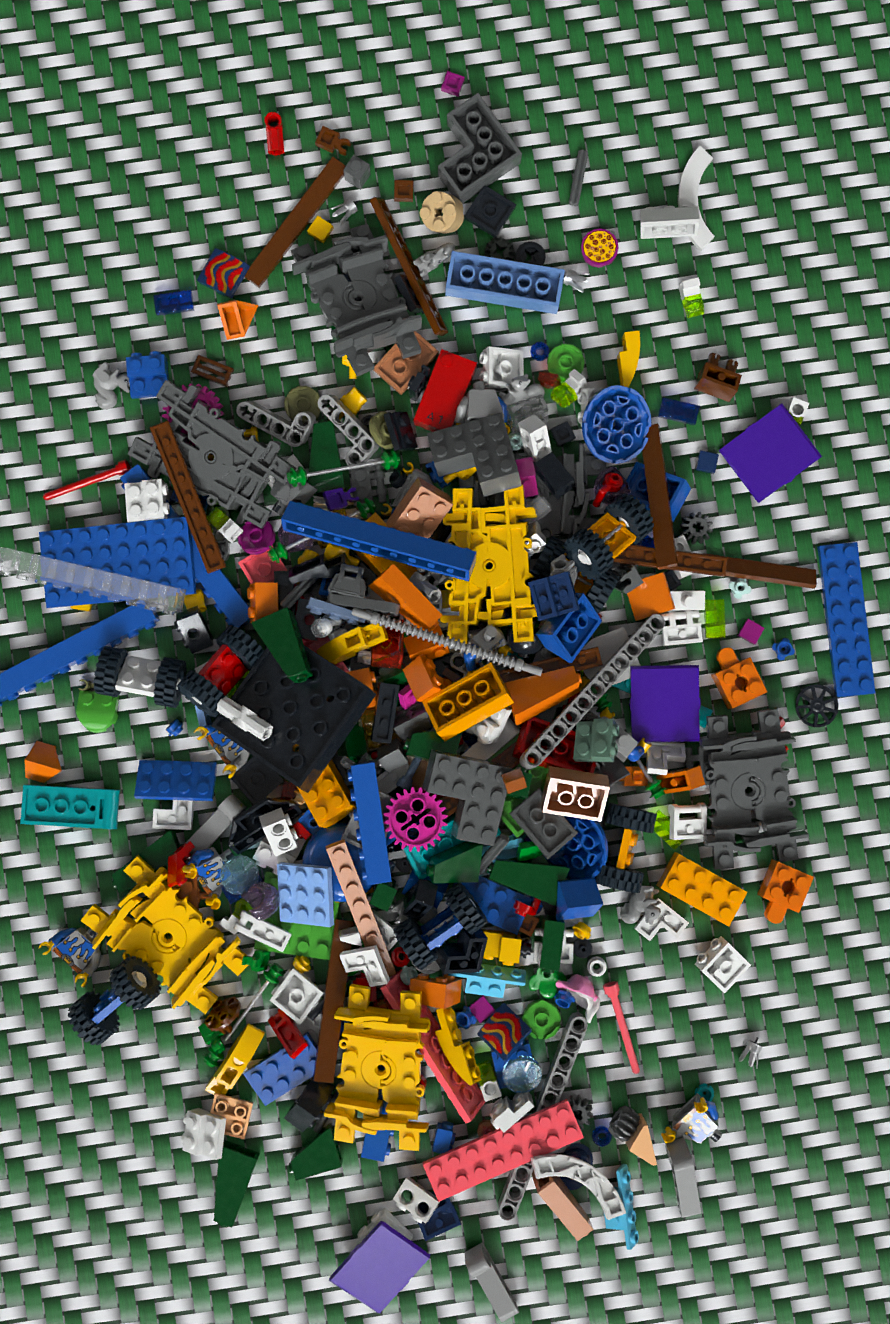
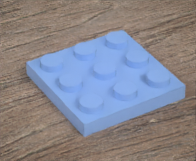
M285 862L278 863L280 921L323 927L333 926L334 911L331 867Z

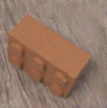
M417 477L387 520L386 525L388 528L392 527L399 531L430 538L453 506L450 495Z
M549 766L541 799L542 812L601 822L610 790L608 775Z

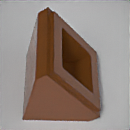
M520 768L501 775L507 794L527 788Z

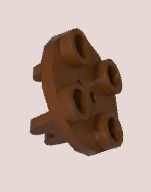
M236 997L227 998L223 1001L221 999L217 1000L212 1005V1010L204 1020V1024L211 1031H220L222 1034H226V1032L231 1033L233 1029L230 1024L236 1017L239 1018L241 1004Z

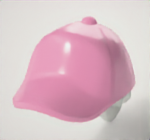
M578 974L570 977L567 982L558 980L556 987L565 989L575 997L576 1003L586 1009L585 1018L588 1023H591L593 1016L600 1006V999L594 992L592 982L587 976L584 977Z

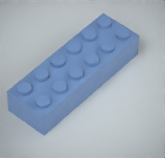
M452 251L445 296L557 314L565 270Z

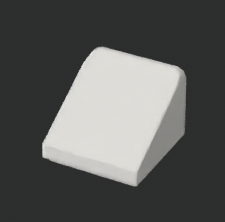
M356 926L338 932L340 941L362 946Z

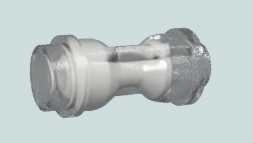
M326 614L313 622L311 631L315 637L324 638L347 626V621L340 619V621L328 619L329 615Z

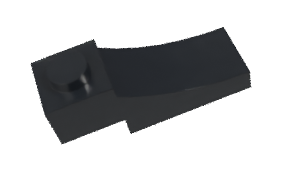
M345 552L328 560L322 554L289 568V580L294 584L316 578L333 579L335 574L340 573L342 563L352 564ZM345 572V575L349 576L352 575V573Z

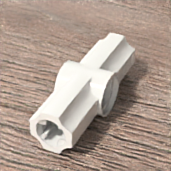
M227 696L218 702L217 711L231 719L232 723L244 731H249L263 741L272 734L273 726L257 717V714L245 706H240Z

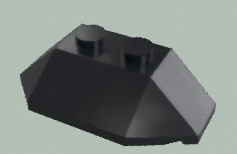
M264 798L233 818L228 841L229 847L239 855L266 837L259 816L282 808L284 815L288 813L290 820H293L303 813L302 809L294 801Z

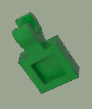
M256 950L253 956H243L241 965H250L252 971H265L268 968L271 952Z
M204 1023L198 1027L205 1044H211L214 1052L218 1051L220 1054L226 1049L220 1038L224 1034L220 1031H211Z

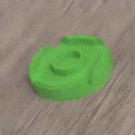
M561 344L553 348L548 355V372L557 381L565 382L570 377L569 373L575 369L581 374L584 369L585 360L582 352L574 345Z
M541 999L527 1005L524 1009L522 1020L531 1028L532 1032L529 1034L531 1037L544 1040L551 1038L557 1033L560 1028L561 1016L553 1003Z

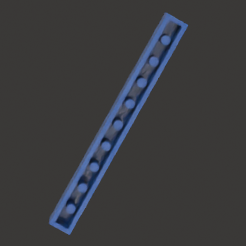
M138 464L120 477L123 482L121 486L124 490L125 483L151 480L144 469ZM169 503L170 514H167V519L180 517ZM191 533L195 582L197 584L200 582L203 585L204 589L202 591L209 599L213 598L216 602L214 607L217 611L227 616L225 620L227 624L236 626L239 630L251 622V618H248V608L250 606L221 569L209 574L207 573Z
M289 501L281 518L284 531L468 582L476 564V551H472L469 548H461L450 543H443L432 538L406 533L392 527H384L374 522L362 521L355 517L351 518L337 512L333 513L323 510L319 507L304 505L300 502Z
M143 599L0 673V707L3 705L2 702L7 699L9 701L14 700L20 696L19 693L23 691L29 692L37 688L36 684L49 682L54 679V675L70 671L71 666L86 663L88 657L101 655V650L104 647H116L123 643V639L127 637L131 639L140 634L139 631L142 629L149 630L157 625L156 622L160 621L151 601Z

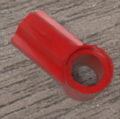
M270 112L265 116L264 120L268 154L277 156L285 153L283 124L278 113ZM272 122L278 123L275 127L270 126Z

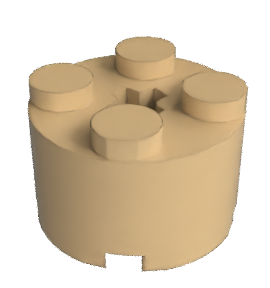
M435 191L424 200L420 210V217L425 226L431 231L443 234L452 233L458 230L463 223V204L454 195Z

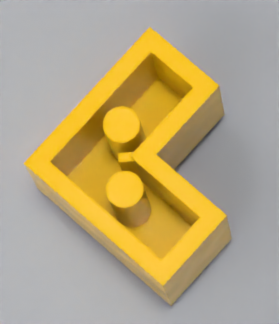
M481 928L488 938L483 959L493 960L494 957H498L503 965L514 966V963L519 964L522 942L519 933L516 935L511 932Z

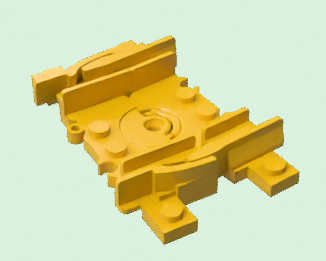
M523 485L504 491L505 506L473 508L472 488H453V513H447L443 518L445 526H452L451 537L448 539V542L455 543L456 546L461 548H469L472 551H476V564L469 582L452 577L453 581L447 580L445 582V588L452 591L449 594L451 611L459 612V615H442L440 617L442 623H448L447 636L450 639L454 637L456 641L460 639V642L463 643L465 641L468 644L469 625H477L481 621L487 622L488 625H493L494 627L513 625L514 643L534 641L533 617H537L530 588L526 585V580L533 578V575L529 569V554L525 550V548H531L533 543L530 538H525L528 534L527 522L518 523V519L536 518L537 513L533 507L525 508ZM487 563L493 564L491 569H486ZM490 586L491 599H486L487 612H481V605L483 604L481 599L486 596L487 587ZM511 607L512 617L505 619L504 609Z
M137 855L123 870L137 885L118 904L122 909L120 911L114 909L109 915L96 904H93L80 921L98 933L93 939L92 948L94 950L106 935L108 937L112 936L106 944L113 948V952L118 948L119 950H125L123 959L129 957L127 954L130 957L136 956V959L138 957L142 958V962L146 961L149 963L148 966L154 969V974L157 973V975L163 976L164 980L161 986L167 985L169 987L167 993L171 992L174 994L171 1008L175 1009L177 1005L182 1006L187 1000L206 1014L216 1002L218 996L204 985L223 966V963L237 976L248 966L241 965L243 956H247L238 947L241 940L236 936L223 949L221 946L225 943L224 933L217 927H212L215 921L214 918L208 916L203 920V914L188 901V896L184 899L177 897L176 894L180 888H169L166 881L168 871L164 867H160L154 872V869ZM141 892L149 897V899L142 903L140 902L143 898L137 896ZM130 911V914L135 918V920L127 916V914ZM144 916L152 923V925L144 920H139ZM165 933H170L172 938L167 939Z
M351 984L348 1008L339 1007L334 1014V1019L353 1022L344 1023L343 1038L339 1042L340 1048L346 1050L342 1055L341 1072L337 1075V1078H342L344 1084H337L338 1097L335 1103L330 1102L324 1111V1117L336 1119L334 1140L353 1143L356 1130L371 1135H376L378 1130L399 1131L400 1150L419 1151L420 1132H427L429 1123L409 1120H418L421 1101L419 1097H422L425 1093V1087L421 1084L417 1085L421 1080V1061L424 1055H419L416 1052V1049H423L424 1043L421 1041V1032L427 1033L430 1029V1019L420 1017L422 992L402 990L400 993V1010H389L369 1006L371 987ZM378 1065H383L385 1070L380 1071ZM379 1089H382L383 1100L388 1103L385 1108L387 1114H382L383 1100H378ZM358 1111L364 1113L363 1118L357 1117Z

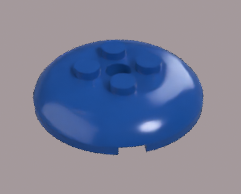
M621 385L609 386L597 392L588 402L582 418V434L588 449L595 457L607 463H625L635 458L648 442L649 438H646V435L649 432V427H651V414L646 401L636 390Z
M564 816L578 834L549 859L546 858L549 864L568 866L569 872L566 878L569 880L594 878L601 872L602 866L606 864L608 858V841L605 832L598 821Z
M335 823L328 828L320 829L309 840L303 855V864L331 867L333 901L336 902L347 901L326 851V845L342 840L341 837L348 823ZM346 842L365 893H367L373 885H368L367 880H363L361 868H365L364 860L360 861V848Z

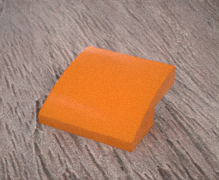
M664 572L643 578L644 583L627 593L635 621L648 618L653 614H661L675 609Z

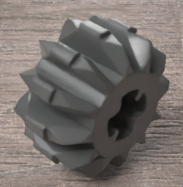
M693 512L690 513L689 517L683 518L685 523L680 524V527L685 529L680 534L687 535L686 541L691 538V544L693 545L697 541L699 544L704 543V539L708 540L710 538L708 534L713 532V529L708 528L713 524L712 521L706 522L708 519L707 515L701 518V512H698L696 516ZM697 525V528L700 530L696 532V529L693 528V526Z
M570 1095L569 1104L572 1111H580L579 1115L575 1113V1117L580 1129L583 1130V1124L590 1125L588 1119L593 1118V1113L590 1112L593 1109L592 1105L588 1104L587 1098L581 1101V1096L577 1095L576 1100H574L573 1096Z
M626 1105L620 1107L618 1111H615L609 1123L608 1131L617 1140L622 1142L628 1141L634 1132L637 1131L640 1116L631 1107Z

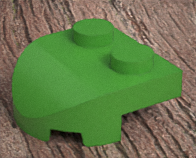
M80 691L76 713L81 724L90 732H105L118 719L117 709L120 695L112 697L97 694L95 691Z

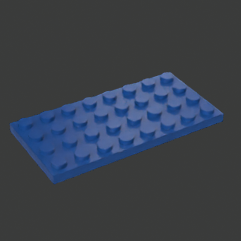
M185 517L39 532L46 608L197 594L191 530Z

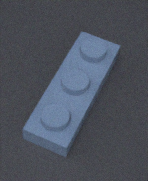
M312 597L307 601L306 608L310 609L311 613L317 615L324 613L329 615L328 618L336 621L343 619L347 621V624L355 627L365 623L366 619L352 615V610Z

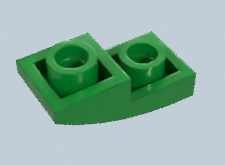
M532 841L519 843L516 854L518 862L543 855Z

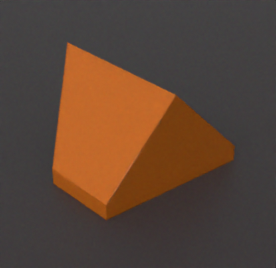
M238 300L217 304L227 340L245 336L259 305Z
M36 741L25 758V778L45 783L61 772L62 769L56 752V746Z

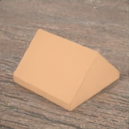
M639 1113L640 1120L637 1131L625 1143L630 1152L655 1166L657 1162L648 1125L642 1113Z

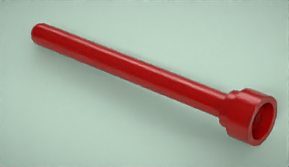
M126 459L115 465V468L47 492L43 495L44 500H50L115 475H124L131 470L130 465Z

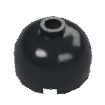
M513 626L508 627L506 632L508 647L518 653V657L529 658V654H535L543 647L542 642L536 635L539 629L534 628L533 642L514 643Z

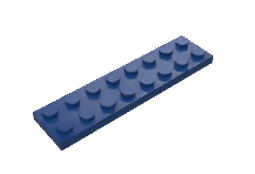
M858 543L818 546L835 695L837 697L875 694Z

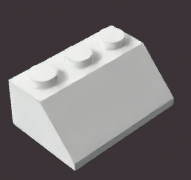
M684 205L681 208L666 206L663 209L647 207L644 210H640L641 239L698 236V206Z

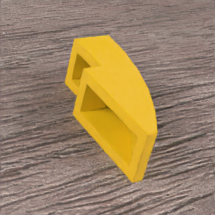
M640 330L624 332L623 351L619 352L617 356L621 386L629 387L634 377L640 355Z

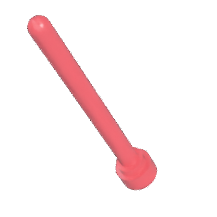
M617 981L609 982L603 985L605 994L611 999L632 1072L638 1074L640 1068L618 998L620 988Z

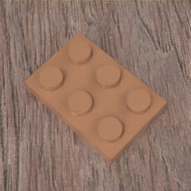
M416 331L414 333L421 347V354L403 359L395 343L374 366L373 371L400 395L409 387L408 382L413 375L416 377L418 372H422V365L428 366L439 354V351Z

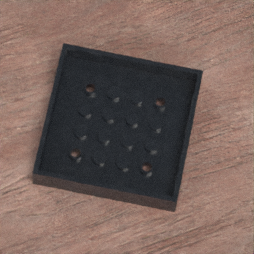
M306 646L304 648L313 676L307 678L304 682L294 683L287 677L272 653L266 648L230 699L240 706H245L257 714V717L271 724L273 729L270 737L263 741L249 731H244L232 723L231 719L222 714L218 715L211 726L295 786L308 793L374 699L376 693ZM331 697H334V700L332 702H329V699ZM299 746V750L295 752V748Z

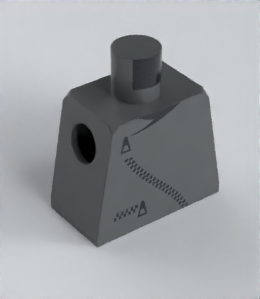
M276 480L270 492L278 501L272 510L282 516L289 501L300 502L305 505L316 493L317 489L307 481L304 486L299 482L297 487H293L289 482L284 485Z

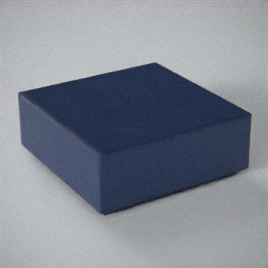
M700 450L695 470L714 474L719 454Z

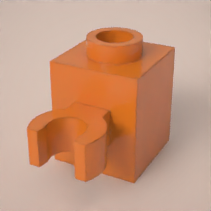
M625 766L630 774L619 780L623 786L648 785V779L639 766Z

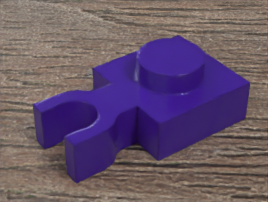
M342 487L325 491L323 497L328 511L346 508L348 506L347 501L351 503L358 501L359 497L353 498L350 493L356 491V488H351L345 493Z

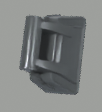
M342 563L340 573L335 574L328 587L329 594L365 598L366 585L365 580L362 579L364 568ZM345 572L357 574V577L347 576Z

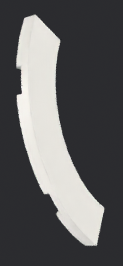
M701 146L696 149L688 160L680 179L678 208L684 205L698 206V188L701 176L713 160V157ZM699 210L698 236L688 237L701 252L715 236L705 225Z
M544 1154L531 1157L537 1179L550 1176H564L574 1179L585 1185L595 1195L604 1211L606 1219L610 1220L626 1214L623 1202L616 1189H614L605 1175L589 1163L563 1154Z

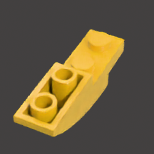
M370 624L363 628L359 626L329 641L317 650V654L332 664H337L356 656L362 650L388 640L384 625L380 627L379 624Z
M452 1006L445 1009H437L436 1013L441 1029L435 1031L446 1058L467 1084L473 1085L481 1080V1072L474 1058V1049L470 1045V1041L462 1042V1033L456 1023L455 1011L452 1009Z
M248 1023L227 1052L225 1060L206 1085L205 1091L213 1095L215 1093L225 1095L229 1089H232L254 1055L265 1032Z

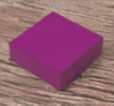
M447 71L441 91L459 97L465 77Z
M746 619L737 636L755 645L765 628L750 619Z
M484 995L468 1006L480 1023L495 1012V1009Z

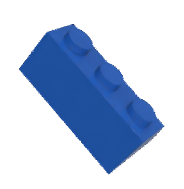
M576 593L580 610L548 618L536 633L546 649L569 663L573 662L602 622L584 593Z

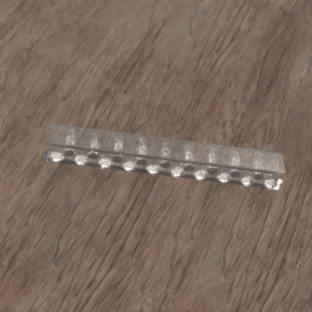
M0 546L1 575L10 576L12 573L16 574L18 579L28 580L33 578L35 583L43 585L50 582L53 583L52 587L65 589V586L71 587V591L76 593H83L84 590L90 592L89 596L101 598V595L108 596L107 600L119 602L122 599L126 600L127 605L138 606V604L145 605L144 609L156 611V608L163 609V613L174 615L175 612H182L186 589Z

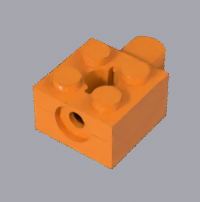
M728 647L717 652L716 658L722 670L711 674L727 709L736 708L767 693L751 657L739 661L734 650Z
M772 859L757 894L769 900L764 912L765 918L772 923L778 924L783 921L787 909L799 913L814 877Z

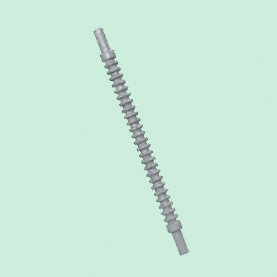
M353 608L352 615L369 620L371 624H379L380 627L385 625V628L390 627V630L394 628L396 632L400 630L401 633L406 632V635L411 634L412 637L416 635L417 639L422 637L423 641L428 639V642L433 641V644L437 642L439 646L443 644L444 647L449 646V649L455 648V651L459 649L460 653L465 651L466 655L471 653V656L476 655L477 658L480 656L482 660L486 658L488 662L492 660L493 663L498 662V665L504 664V667L508 665L509 669L513 667L518 672L523 670L541 676L543 671L542 668L524 663L522 659L518 658L515 660L514 657L509 658V655L505 657L503 653L499 655L498 652L493 653V650L487 651V648L483 650L481 646L477 648L476 644L471 646V643L466 644L465 641L462 643L460 639L456 641L454 637L450 639L449 636L444 637V634L440 636L438 632L434 634L432 630L428 632V629L422 630L423 628H417V625L412 627L411 623L407 625L406 622L401 623V620L397 622L395 618L391 620L390 617L385 618V615L380 616V613L377 612L370 613L358 608Z

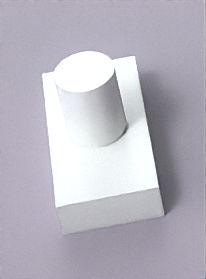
M704 590L670 591L675 606L673 610H705Z

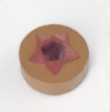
M484 1120L478 1125V1136L481 1137L497 1129L490 1120Z

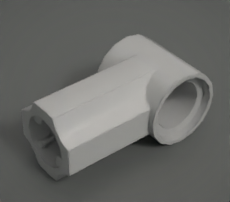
M415 571L409 580L432 604L437 603L441 599V591L429 583L423 575Z

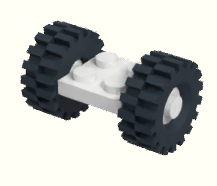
M106 646L101 650L98 663H96L97 668L94 672L95 693L118 697L121 691L154 697L156 705L177 708L179 701H181V695H183L178 690L177 685L186 676V661L168 657L163 658V661L129 656L125 649Z

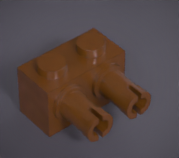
M710 353L708 362L705 363L698 373L694 389L730 402L738 391L742 375L736 373L738 362L735 361L734 365H732L733 360H727L724 369L718 366L721 356L717 354L715 359L716 353Z

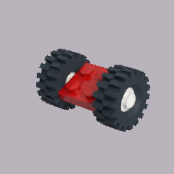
M229 625L217 638L216 643L219 645V649L199 673L192 670L189 671L177 685L178 690L187 700H190L193 705H196L198 709L211 717L218 715L217 704L220 699H223L247 670L250 671L264 652L254 639L233 625Z

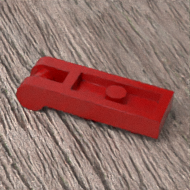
M278 1009V1013L275 1016H271L268 1022L288 1055L295 1059L308 1046V1043L292 1018L281 1009Z

